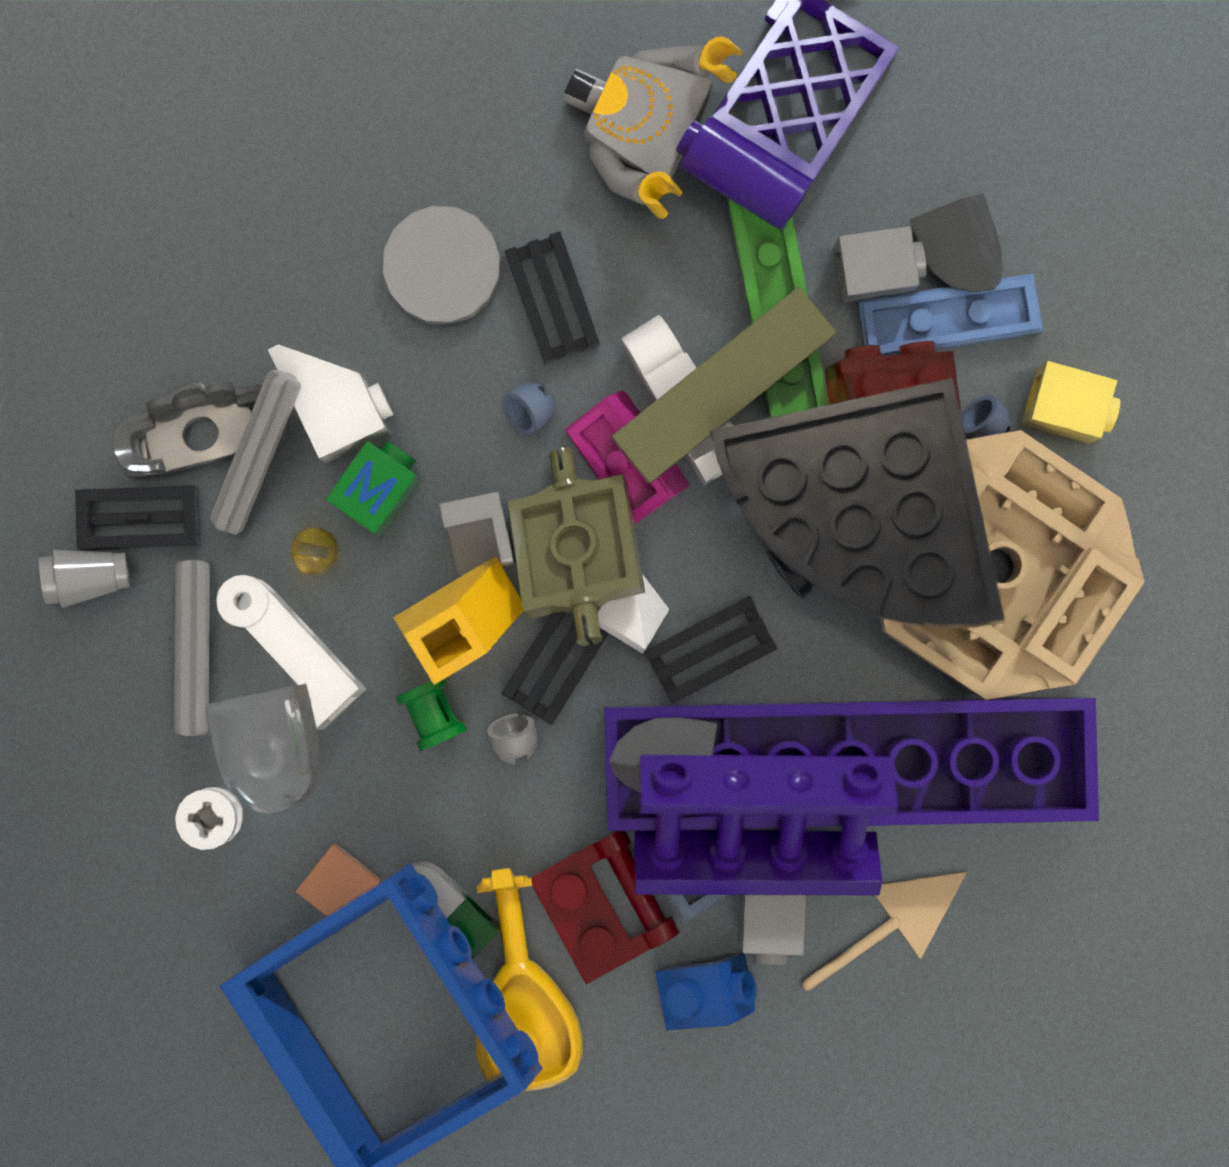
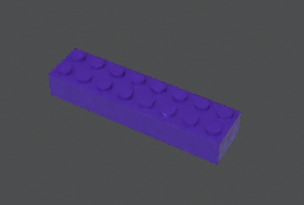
M1036 697L994 698L988 700L939 699L605 706L607 831L656 830L657 814H641L640 792L626 786L614 776L609 764L617 742L634 726L655 718H687L717 723L713 755L892 757L899 807L897 815H870L868 826L1099 821L1096 698ZM682 814L681 830L718 829L720 814ZM745 814L743 829L780 828L782 814ZM807 815L805 827H841L844 815Z

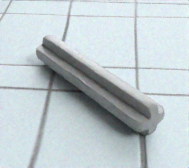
M274 369L268 372L210 516L218 531L237 535L244 530L301 389V385L296 380V377L288 372Z
M203 560L178 561L175 565L174 732L180 736H202L207 734L209 730L210 566L208 562Z

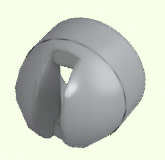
M516 713L500 717L493 721L487 729L491 748L495 756L507 764L516 765L515 758L522 756L528 761L537 750L538 735L533 718L527 714Z

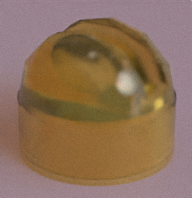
M311 527L302 530L295 536L291 544L290 553L293 563L299 570L310 575H323L331 571L338 563L340 546L335 536L327 530ZM301 543L311 546L328 547L327 559L299 554Z

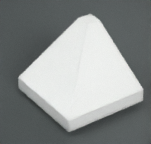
M644 575L645 593L609 601L601 606L597 613L601 629L642 654L669 611L667 605Z

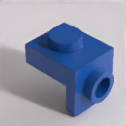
M743 953L732 954L719 961L666 966L655 971L666 1031L729 1026L755 1011L756 983L753 974L748 970L746 956Z

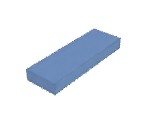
M1034 273L1001 278L1000 284L994 290L971 293L953 287H944L861 300L856 304L865 362L1034 336L1043 332Z

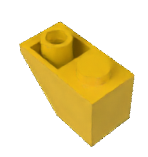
M494 556L393 618L435 685L485 655L523 612L519 594L498 558Z

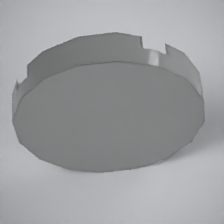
M433 205L409 214L393 229L384 247L382 273L390 295L408 315L427 324L443 325L452 324L457 321L459 323L473 318L490 303L500 282V255L492 233L478 217L458 207Z

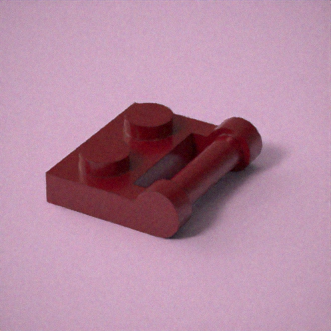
M612 831L530 876L534 891L586 985L646 951L668 942L680 933L672 916L665 917L654 895L635 894L634 859L627 848L631 841L625 831ZM602 859H607L644 927L643 930L630 937L591 865Z

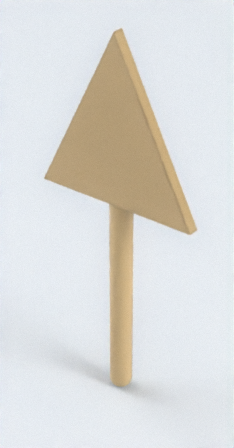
M967 871L882 884L880 896L876 897L891 919L803 980L802 988L805 991L812 990L896 929L900 930L921 960Z

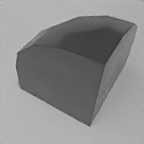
M984 194L959 199L910 219L917 241H921L923 244L926 262L930 269L950 287L974 293L994 290L1000 284L1003 270L1001 247Z
M655 718L634 726L615 746L609 760L612 773L623 784L640 792V755H713L717 723L687 718Z

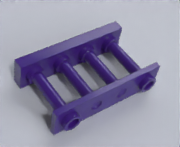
M640 755L641 814H657L656 830L635 831L634 834L635 894L880 896L883 881L877 832L867 831L870 815H897L899 807L892 757ZM682 814H720L718 830H681ZM745 814H782L780 831H743ZM807 815H844L841 831H805Z

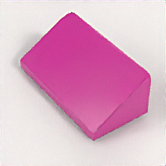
M621 390L604 398L568 426L565 431L598 479L620 474L624 476L628 482L635 525L689 487V483L675 464L648 485L612 441V435L640 414V411L629 395Z

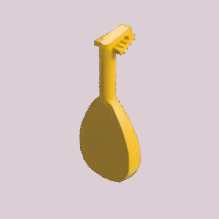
M510 868L492 870L491 877L482 878V882L477 885V893L494 891L496 896L505 964L499 969L493 982L501 991L505 1001V1010L518 1031H524L533 1041L538 1052V1062L543 1068L525 1091L550 1088L566 1081L578 1071L583 1055L581 1027L571 1003L561 989L537 963L528 957L519 888L532 886V878H528L527 875L514 876ZM475 1034L478 1065L480 1071L488 1080L500 1073V1071Z

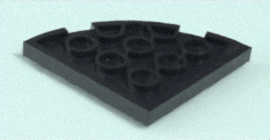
M953 378L710 431L717 461L725 481L749 524L775 555L792 571L818 590L843 604L873 616L904 624L936 628H972L1005 623Z

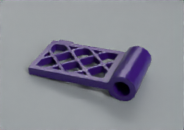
M776 0L764 19L765 22L772 26L720 105L703 125L693 120L676 148V152L684 156L679 167L680 169L781 232L796 212L809 188L900 48L825 0ZM800 9L822 23L824 37L798 40L793 19ZM784 34L786 42L778 43ZM859 45L879 58L873 68L849 71L842 48ZM829 50L836 74L809 78L803 54ZM790 56L797 80L769 84L764 66L766 59ZM755 77L757 86L748 87ZM862 84L855 94L853 85ZM840 87L846 105L845 111L820 115L813 91ZM801 93L808 117L780 122L773 97ZM761 99L768 124L749 126L730 113L739 102ZM834 127L828 137H826L824 128ZM812 130L818 151L812 162L808 163L790 152L784 135Z

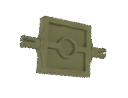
M560 448L561 455L556 449L549 453L554 484L535 495L508 501L522 608L529 619L558 612L573 613L577 635L576 642L581 646L591 645L590 639L594 644L602 641L597 608L612 600L645 593L628 482L622 474L595 481L577 479L573 457L574 451L571 448Z

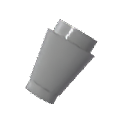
M53 550V556L39 557L38 560L40 583L45 605L60 603L61 608H65L118 591V589L130 588L125 552L113 554V552Z

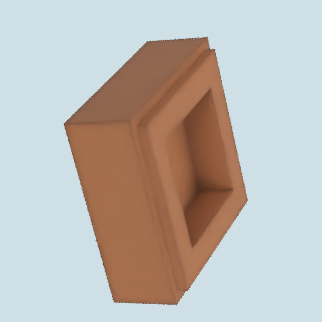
M334 843L295 892L327 916L379 883L381 878Z

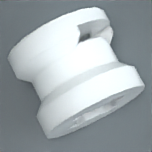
M220 787L204 788L186 796L180 803L175 816L176 829L181 839L191 847L200 850L215 849L232 840L241 830L244 820L243 807L238 798L227 789Z

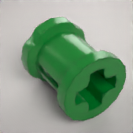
M446 679L435 685L432 681H429L395 697L398 705H405L420 737L416 743L419 751L433 747L468 730L464 721L457 720L443 689L447 684Z

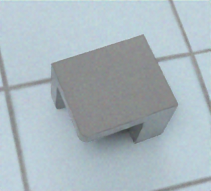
M498 491L439 504L444 528L449 533L456 571L460 576L494 556L498 558L503 568L516 565L502 496Z

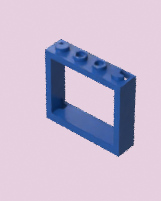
M411 862L249 964L220 985V988L334 1167H395L525 1091L543 1069L538 1062V1052L533 1041L524 1031H518L505 1010V1001L501 991L492 980L484 978L471 957L472 951L467 938L460 929L450 925L438 906V896L433 885L424 875L416 872ZM390 899L500 1073L381 1143L273 972Z

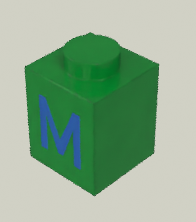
M367 440L325 500L375 535L382 537L422 481L415 473L410 471L416 460L388 440L381 450Z

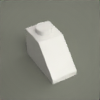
M279 344L268 349L277 370L294 375L301 385L294 407L320 460L328 464L362 448L367 440L372 443L391 434L384 419L394 414L379 383L369 387L366 380L355 371Z

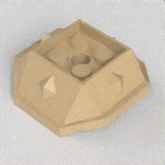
M1022 430L968 439L966 442L990 552L994 549L1004 551L1009 555L1013 564V570L1008 580L1004 583L997 582L1005 623L972 628H936L904 624L880 617L882 632L983 700L1077 684L1145 583L1139 559L1135 555L1123 500Z

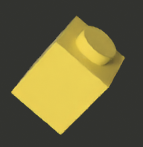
M1047 361L1035 370L1020 425L1086 444L1102 438L1103 432L1110 433L1119 414L1121 401L1119 398L1113 397L1117 380Z

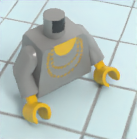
M719 36L709 40L706 45L665 47L638 51L633 57L619 56L607 82L576 68L568 82L562 101L591 114L584 131L585 143L589 146V159L610 191L639 204H645L659 219L667 217L668 211L658 201L667 193H675L679 197L682 195L681 189L672 180L683 157L676 152V148L693 120L699 122L709 101L713 80L706 76L712 73L725 83H732L736 79L737 73L730 67L722 65L728 56H741L743 54V51L731 40Z

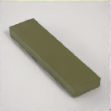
M799 286L612 435L611 439L646 483L650 485L710 437V431L720 429L832 339L837 332Z

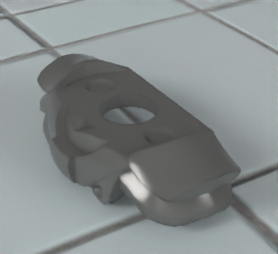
M199 381L188 382L175 387L173 391L164 397L148 401L146 403V412L122 419L116 425L113 432L114 452L125 476L165 475L234 457L262 386L250 385L235 389L231 382H218L214 384H205ZM197 420L212 421L218 429V437L215 444L204 451L190 449L185 441V433L188 427ZM287 424L280 439L287 433Z

